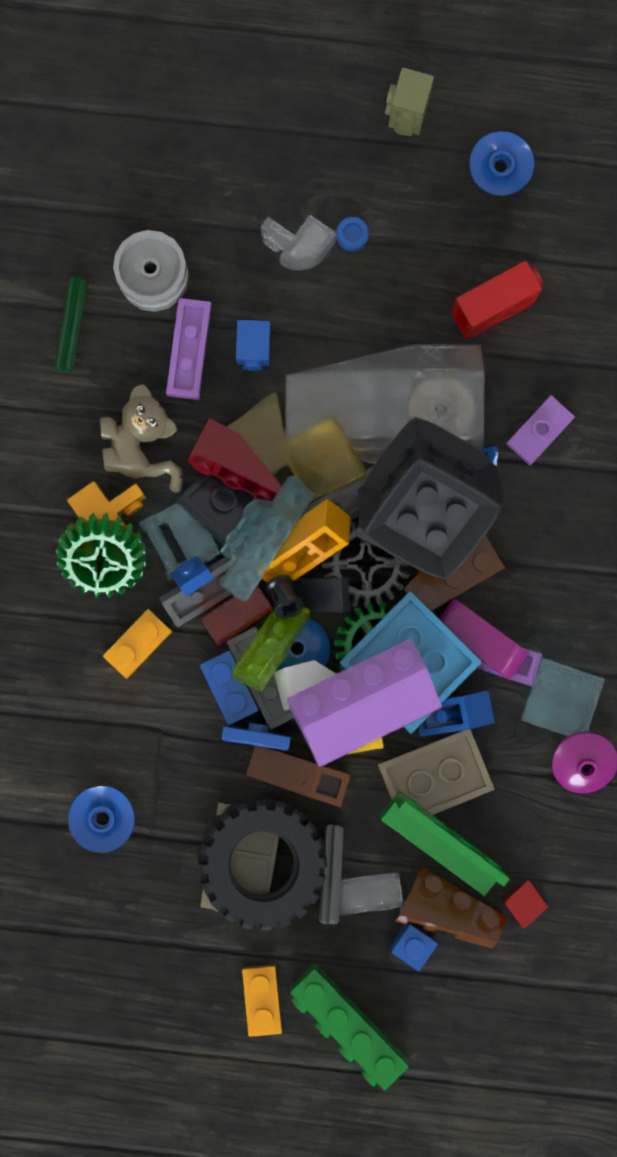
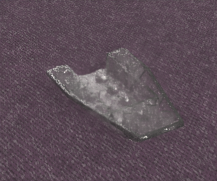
M414 344L286 375V441L376 464L399 431L411 419L417 417L440 426L479 451L483 450L484 366L481 345Z

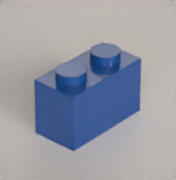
M227 651L199 665L228 725L260 710L231 651Z

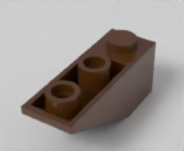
M255 746L246 774L252 778L338 807L342 805L351 776L349 772L327 765L319 767L317 762L262 746Z

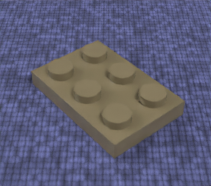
M470 729L459 731L377 764L391 799L401 791L432 815L495 790Z

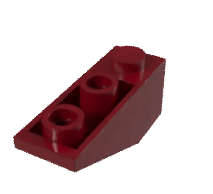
M210 418L208 419L192 450L188 463L192 464L202 474H212L222 479L224 484L232 489H242L252 494L253 498L262 504L276 506L284 492V488L238 432Z

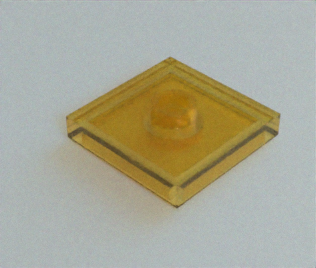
M335 415L281 442L277 446L310 502L365 475L367 472Z

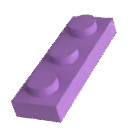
M183 298L178 300L166 390L167 396L195 400L200 398L212 307L211 302Z

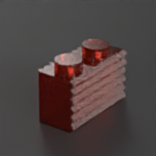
M252 583L251 587H246L245 591L241 590L240 595L235 594L234 598H229V602L224 601L223 606L218 605V610L213 609L212 613H207V617L202 616L201 622L215 643L221 646L272 612L273 608L257 584Z

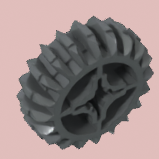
M350 522L351 533L349 534V543L360 538L354 535L356 530L354 522ZM360 538V553L356 557L339 560L342 548L330 556L332 561L322 562V568H332V573H328L324 577L343 578L339 570H351L359 574L362 590L355 589L349 585V594L354 596L351 601V606L353 607L357 606L359 598H364V607L367 608L371 604L370 598L375 597L376 604L380 606L383 603L381 597L383 593H385L388 599H394V593L390 588L393 586L401 591L404 587L400 582L396 581L397 577L402 579L409 577V573L400 570V566L406 567L409 564L391 555L392 558L374 555L371 543ZM364 547L367 549V556L371 557L370 560L373 559L375 563H383L370 567L367 574L368 581L365 580V572L361 571L362 568L359 569L357 565H349L362 561ZM393 568L390 579L382 587L372 590L373 573L377 570Z

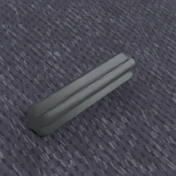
M326 825L324 828L323 843L325 847L323 849L324 854L327 856V867L324 870V875L326 876L324 887L321 886L319 921L328 925H334L339 922L344 829L339 825Z

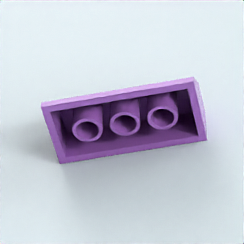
M411 638L287 698L290 710L319 767L442 707L427 667Z

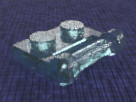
M178 503L139 523L142 531L148 533L167 570L164 573L168 581L174 580L170 573L176 570L180 564L177 563L159 528V525L165 522L171 528L187 560L198 556L205 564L221 555L211 534Z

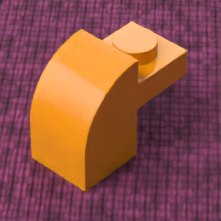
M93 481L67 501L78 517L82 516L89 520V516L94 512L98 519H102L103 515L107 512L109 520L114 521L124 513L130 516L143 507L142 501L146 499V496L138 485L134 484L115 499L109 501L100 487Z

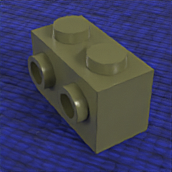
M402 67L398 84L391 83L386 101L385 115L390 116L389 127L394 128L396 133L404 136L420 135L434 76Z

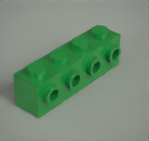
M315 962L291 985L292 1003L303 1014L308 1011L317 1020L314 1023L315 1027L326 1038L332 1036L340 1044L337 1049L350 1063L354 1059L363 1068L361 1074L373 1087L379 1084L385 1091L409 1067L407 1057Z

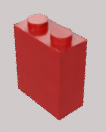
M524 261L456 298L451 315L465 340L473 338L533 305L542 291L540 286L543 284L542 278L535 267L530 268L527 261Z

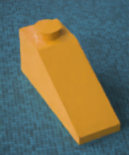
M327 498L303 515L256 568L255 574L266 582L279 575H288L292 581L296 580L349 544L351 516Z

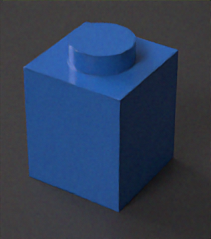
M237 320L236 361L237 365H243L244 370L259 371L262 370V366H270V321Z
M408 921L403 925L391 943L390 950L392 954L419 972L438 943L431 934L415 923Z

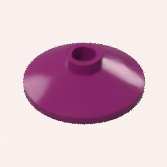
M578 732L566 737L556 747L552 756V770L556 780L567 790L576 793H591L606 786L614 777L617 770V753L613 744L606 737L595 732ZM586 764L592 765V768H590L589 770H581L582 767Z

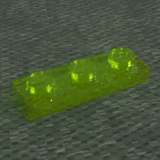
M303 607L299 614L288 619L278 618L273 610L232 670L233 680L262 692L311 618L310 610Z

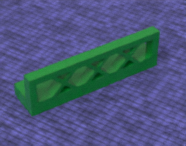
M401 791L396 794L379 816L384 823L483 896L487 894L496 881L504 887L510 880L506 871L499 863Z

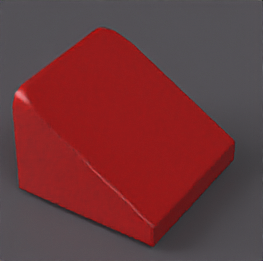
M529 880L502 898L523 929L548 908Z

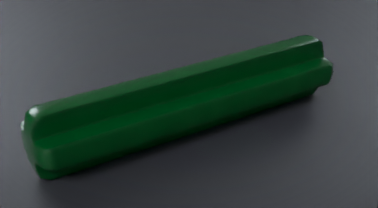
M71 277L69 279L54 364L55 369L60 372L68 373L73 370L87 290L86 279L80 277Z

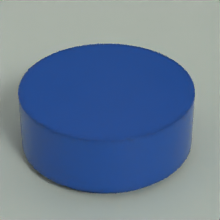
M348 217L340 222L337 227L336 238L338 244L343 249L358 251L366 245L369 230L362 219Z

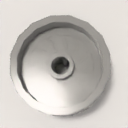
M146 230L134 233L122 242L115 254L113 269L116 281L128 301L141 310L153 312L169 309L176 304L187 290L189 272L184 254L176 241L163 232ZM148 270H151V271L154 272V273L148 274V273H146V272H147Z

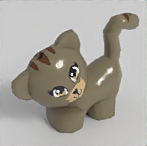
M138 385L131 392L130 400L122 408V422L120 425L117 426L116 421L110 417L100 418L102 439L111 440V447L103 449L104 470L106 472H120L124 476L135 479L158 477L168 473L171 475L170 489L173 492H179L182 490L184 483L182 468L171 460L150 464L140 448L141 442L147 443L155 441L157 438L166 439L173 436L177 431L176 425L167 417L166 411L160 403L151 397V393L146 385Z

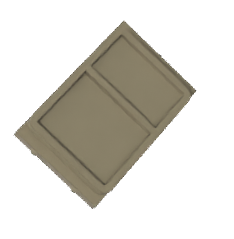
M218 802L216 816H220L226 811L225 808L232 804ZM265 831L254 832L245 836L235 846L230 861L231 872L237 884L244 890L254 894L270 893L279 841L278 835ZM203 890L200 907L215 910Z

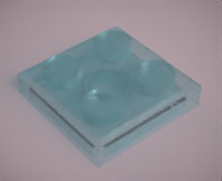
M542 658L520 720L566 736L578 732H588L605 679Z

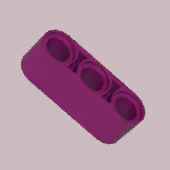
M454 598L438 618L473 654L508 680H510L529 654L517 643Z

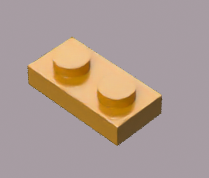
M147 609L103 657L128 679L172 631L150 609Z
M276 965L243 967L242 974L248 1036L281 1034L282 1026Z

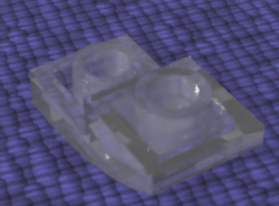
M399 873L341 880L339 916L397 908L403 904Z

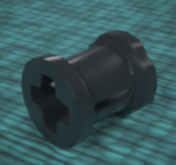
M279 575L272 578L265 585L267 595L273 599L275 604L274 612L281 619L292 618L303 609V601L300 597L296 596L293 590V581L288 575Z

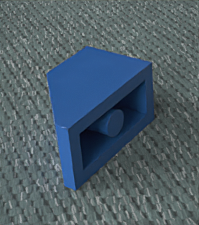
M482 691L446 698L441 703L442 707L432 712L418 726L420 737L468 730L495 723L489 692Z

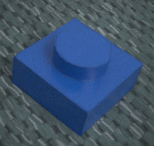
M198 556L182 562L176 570L170 573L186 597L214 579Z

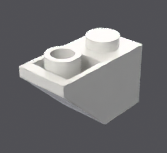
M315 660L274 672L283 710L290 709L288 697L332 677L336 673Z

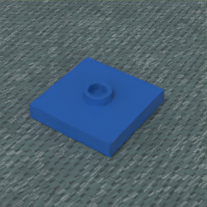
M249 723L248 728L231 725L224 726L222 739L224 741L287 750L290 747L291 735L269 732V726Z

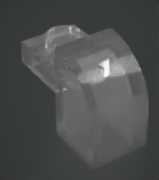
M309 215L295 235L270 217L261 226V234L264 237L263 242L276 252H279L281 249L283 252L280 255V265L291 270H306L316 266L325 258L336 243L337 233L312 215Z

